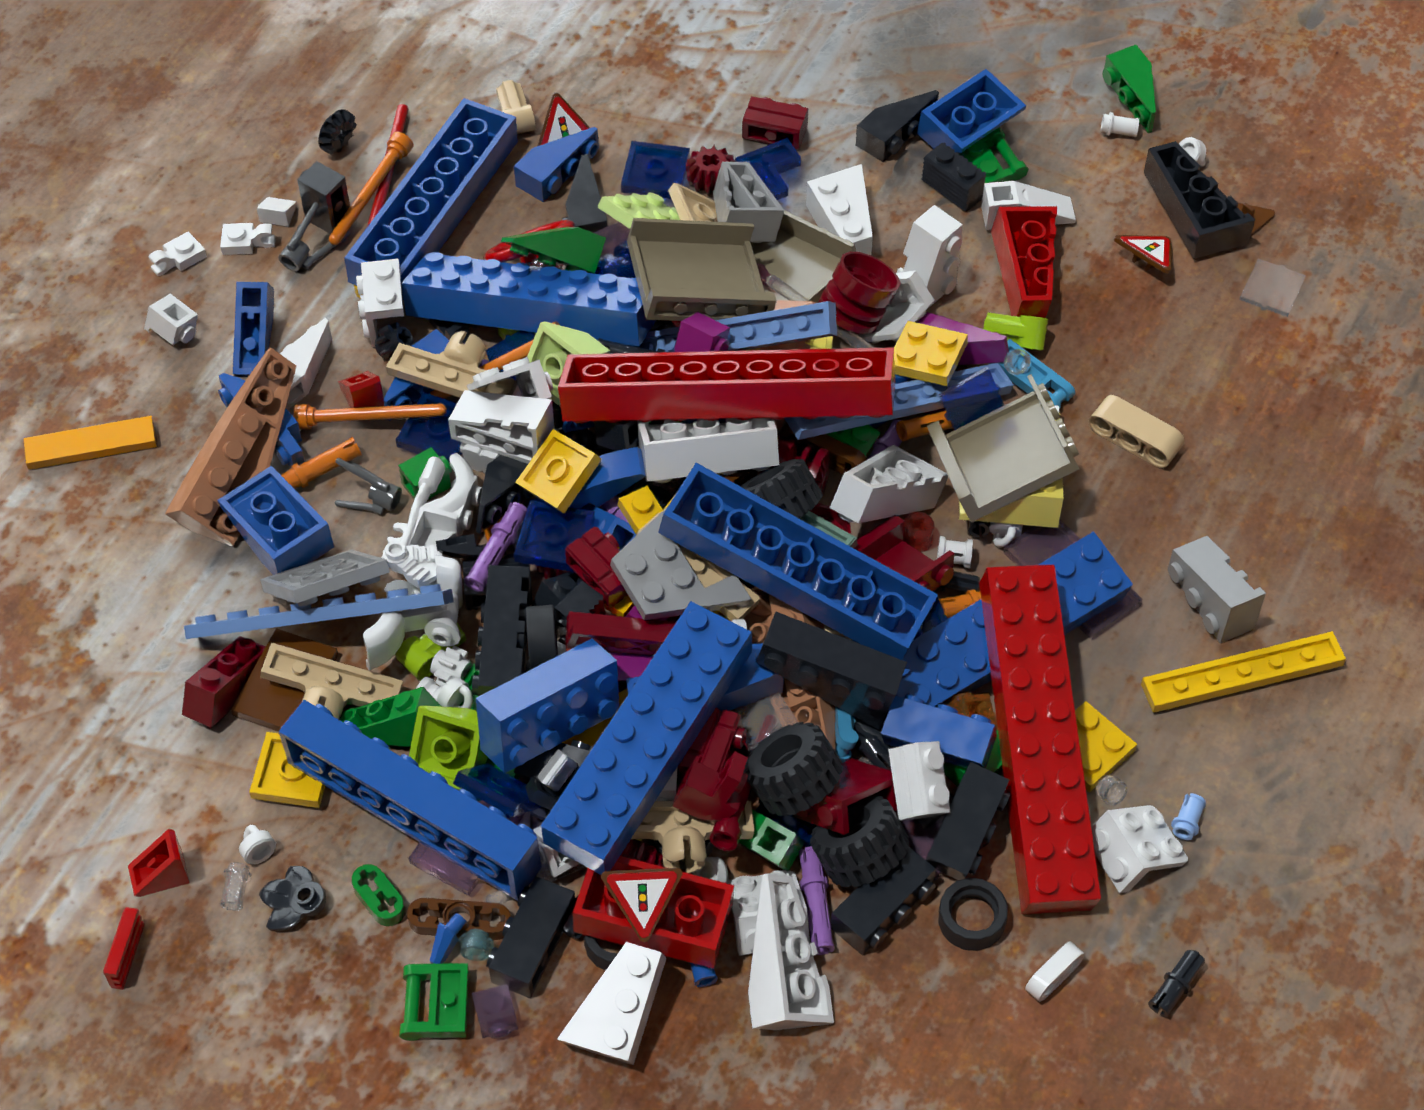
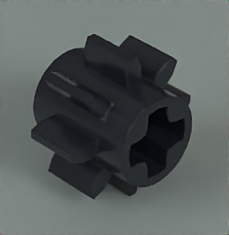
M398 322L392 325L388 324L377 330L380 337L375 340V348L382 358H389L390 360L399 343L412 347L414 343L413 336L406 327H400Z

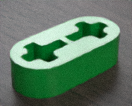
M365 864L358 867L352 875V886L358 899L380 925L387 927L398 924L405 915L404 902L399 892L377 866ZM366 877L370 881L374 880L376 891L373 892L367 884L363 885L362 880ZM384 899L389 906L394 905L395 911L389 913L387 910L383 911L380 900Z

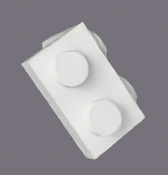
M399 259L361 263L362 275L356 276L358 294L361 298V301H358L360 319H363L364 338H370L372 347H375V340L378 338L377 319L404 316Z
M916 270L896 273L901 283L891 304L886 307V312L876 331L870 334H858L857 338L860 343H878L883 340L898 341L907 321L915 322L926 314V309L934 299Z
M528 357L502 366L504 372L500 373L498 367L474 375L472 376L474 382L467 385L468 391H472L515 376L523 397L548 399L552 397L550 391L553 390L550 375L548 372L543 371L540 360L530 363Z
M1147 805L1107 810L1091 827L1095 855L1119 893L1129 892L1149 871L1183 866L1188 861L1181 843L1174 837L1165 823L1163 815L1154 806Z
M785 870L771 872L770 874L792 876L806 916L803 928L810 943L807 907L795 872H787ZM762 875L752 877L739 876L734 880L726 882L735 885L732 914L739 955L753 953Z

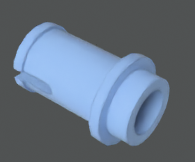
M1190 793V796L1188 794L1184 796L1178 817L1174 818L1171 823L1173 834L1183 840H1191L1193 836L1199 833L1198 822L1206 806V801L1203 797L1194 793Z

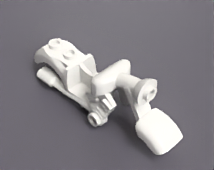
M458 453L450 456V466L456 476L451 483L450 492L442 498L426 503L430 494L436 492L445 472L444 463L439 457L428 459L418 482L419 491L413 502L408 523H395L393 525V530L400 531L403 535L400 538L388 537V544L383 550L381 557L387 559L391 571L403 574L408 581L394 580L387 583L384 589L387 597V591L408 588V595L420 593L421 586L440 584L441 590L452 589L454 602L401 612L383 613L380 619L363 633L367 651L366 666L369 671L383 665L395 655L403 642L405 632L424 629L427 637L435 644L447 647L458 644L461 639L459 628L456 625L459 608L463 605L461 565L453 558L442 556V553L437 551L436 541L462 536L464 529L469 530L474 508L480 505L483 487L478 486L477 476L473 474L471 466Z

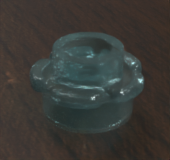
M471 929L459 938L461 955L472 961L487 959L490 949L494 948V941L488 938L487 932L480 929Z

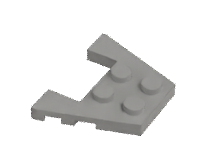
M667 507L611 559L610 566L644 620L680 616L690 601L709 611H717L724 606L737 605V608L750 604L751 597L736 575L727 577L706 588L703 587L676 542L658 533Z

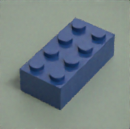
M592 638L477 697L476 707L481 751L506 773L615 715L619 709L617 660Z

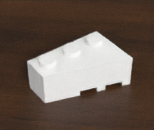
M862 164L807 181L806 207L818 227L827 229L829 232L855 244L856 252L871 255L873 236Z
M935 205L913 222L903 252L908 258L904 269L899 268L897 270V273L917 271L934 299L931 305L944 294L951 293L957 284L956 276L960 263L959 251L962 244L963 224Z
M468 390L463 392L448 419L451 439L527 464L531 461L552 429H554L551 399Z
M626 942L557 1039L564 1044L634 1065L666 957L662 952Z

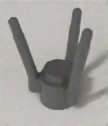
M317 202L313 203L290 242L278 256L279 261L291 271L297 272L301 267L308 270L313 262L337 246L329 242L309 256V247L300 240L319 207ZM349 231L346 233L341 242H343V240L350 236Z
M341 458L336 459L338 465L372 484L368 498L373 500V504L336 500V506L372 511L380 515L383 514L384 509L393 511L396 508L402 494L401 487L384 481L351 460L346 462Z

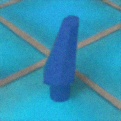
M455 913L446 925L438 924L430 957L431 964H443L459 941L456 934L467 921L458 913Z

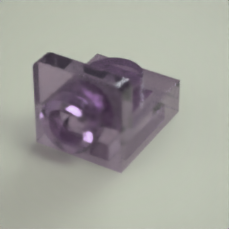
M508 984L472 993L482 1039L486 1037L502 1038L509 1035L511 1031L518 1030L516 1013L513 1008Z

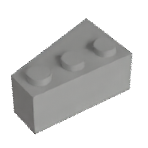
M722 162L713 191L717 221L754 224L755 227L750 242H775L784 209L749 162Z
M1204 536L1173 549L1168 572L1171 579L1175 583H1179L1185 592L1188 604L1192 608H1196L1203 618L1206 630L1210 634H1214L1221 644L1255 629L1266 593L1260 587L1254 590L1246 582L1248 575L1243 570L1236 572L1227 564L1230 562V557L1208 536Z

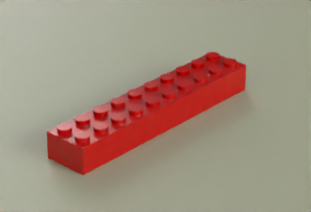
M894 347L567 355L558 385L562 421H573L575 423L606 421L616 423L621 420L650 422L653 420L670 419L680 422L686 419L715 421L720 418L749 420L752 418L769 417L770 419L780 420L785 417L815 419L822 416H835L842 419L851 416L880 418L885 415H893L896 383Z
M1055 565L987 567L979 585L1004 777L1009 779L1006 791L1011 793L1007 805L1021 914L1091 911L1101 900Z

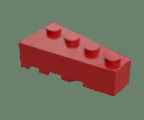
M1057 206L998 208L991 234L1011 316L1021 317V315L1046 318L1052 301Z

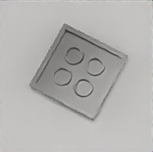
M349 550L260 579L263 592L274 595L276 598L285 599L287 602L298 603V606H306L317 602V596L329 593L330 596L346 593L349 591L348 586L359 582L360 585L376 583L380 581L381 575L390 573L387 559Z

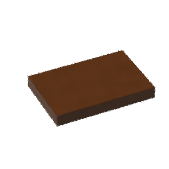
M276 628L231 708V712L235 717L279 731L302 703L305 693L301 689L260 678L261 669L271 643L333 661L336 660L338 651L337 648Z

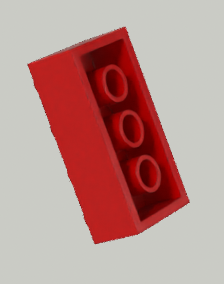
M619 856L610 871L661 869L666 867ZM587 868L573 910V932L622 945L626 942L662 952L664 956L714 969L732 910L735 885L683 872L650 939L647 942H642L604 884L601 875Z

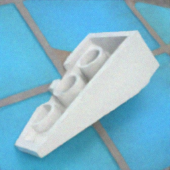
M769 873L762 875L748 989L752 1029L782 1030L834 1023L830 987L826 975H819L813 957L818 954L815 943H809L803 928L806 916L792 876Z

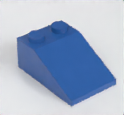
M272 466L217 500L220 507L258 559L273 575L309 564L334 548L328 523Z

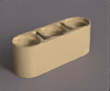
M1115 395L1107 396L1088 420L1091 429L1095 433L1159 468L1167 467L1185 443V439L1179 430Z

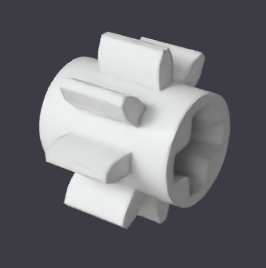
M453 646L452 649L447 647L446 651L439 650L434 656L430 668L431 673L438 677L435 684L439 686L445 685L454 677H460L463 680L473 665L472 662H469L470 660L466 659L468 652L456 646Z

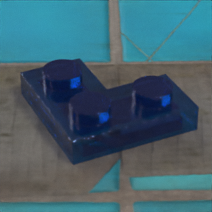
M786 138L735 158V162H749L776 200L787 197L789 190L779 174L801 166V157L789 139Z

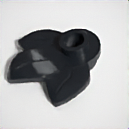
M290 866L286 872L285 879L270 881L259 892L261 900L273 909L266 925L272 931L294 928L304 916L312 917L319 914L326 904L325 890L319 883L314 882L311 871L304 866Z

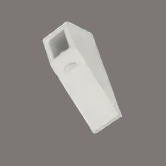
M1017 181L984 183L981 208L986 230L992 229L999 207L1057 206L1055 225L1076 222L1071 198Z
M326 318L317 325L311 326L303 336L294 343L287 345L280 353L297 365L286 405L287 410L309 394L330 346L332 336L329 321Z

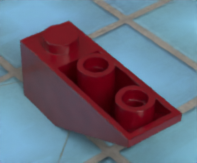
M242 636L236 638L185 681L182 715L206 726H214L233 707L266 646L256 643L250 638Z

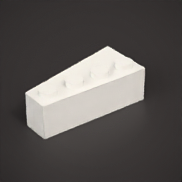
M769 417L752 418L749 420L727 418L726 423H719L718 420L707 421L697 419V421L691 424H683L670 419H664V424H649V422L637 420L639 447L642 451L647 482L666 483L671 481L672 478L687 477L695 463L723 475L734 474L738 470L745 469L763 471L771 466L779 465L777 428L774 420Z
M892 445L844 473L830 508L838 512L842 519L852 523H863L894 515L935 508L947 481L948 474Z

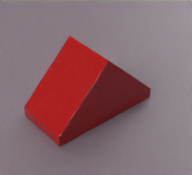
M365 371L338 381L350 408L384 406L383 391L378 375Z
M167 829L128 865L133 893L137 897L190 883L184 855L176 833L172 829Z

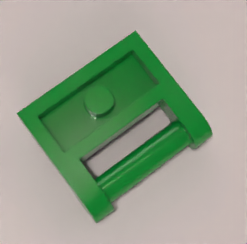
M1000 127L959 153V156H963L964 159H968V162H972L973 165H977V168H981V172H986L985 183L1017 181L1025 177L1029 171L1023 161H1019L1005 140V133ZM995 146L1010 168L1004 170L989 147Z
M468 963L405 965L403 968V979L406 981L404 1023L400 1024L399 1037L407 1041H415L420 1038L466 1037L469 983ZM431 980L428 1022H419L421 982Z

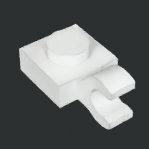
M253 223L223 224L220 245L222 254H253V247H274L276 237L272 235V224H260L256 229Z
M189 232L164 244V251L157 250L149 255V259L154 263L151 269L157 276L165 274L175 266L180 271H183L206 258L205 249Z

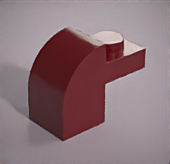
M735 751L720 773L694 760L679 782L672 806L703 820L716 821L731 817L739 809L748 774L744 772L748 757Z

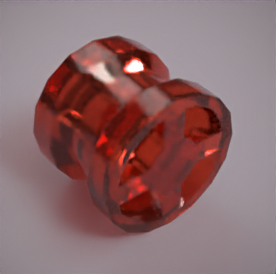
M923 512L909 513L903 519L905 521L903 541L921 553L925 552L933 543L934 521L932 517Z

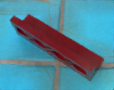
M569 611L566 625V649H572L593 638L609 653L654 656L676 622Z

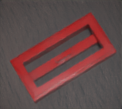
M126 907L123 910L103 969V973L111 988L124 989L145 926L144 921H141L142 917L139 915V910Z

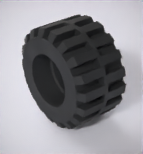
M792 459L780 463L756 475L740 486L797 518L812 510L823 497L804 459Z
M798 722L774 731L759 742L758 746L749 754L750 757L747 759L746 768L744 769V772L748 774V783L765 808L772 814L776 813L778 816H784L788 813L793 815L799 811H805L822 801L834 789L833 786L839 782L843 766L841 765L842 761L819 726H815L810 722L805 724Z
M870 795L847 806L849 833L841 834L818 825L812 830V837L810 838L812 849L827 875L836 885L840 884L841 887H849L851 885L858 887L865 883L874 882L876 879L888 874L891 869H894L899 864L898 861L904 858L907 853L909 837L890 802L879 795Z

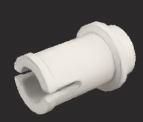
M1110 112L1109 115L1103 114L1101 132H1106L1108 136L1110 133L1137 136L1139 118L1114 116L1113 112Z

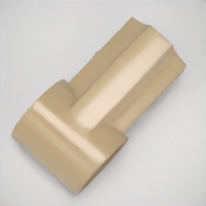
M513 80L503 81L496 88L501 111L516 117L517 134L535 131L536 126L532 107L526 103L521 84Z

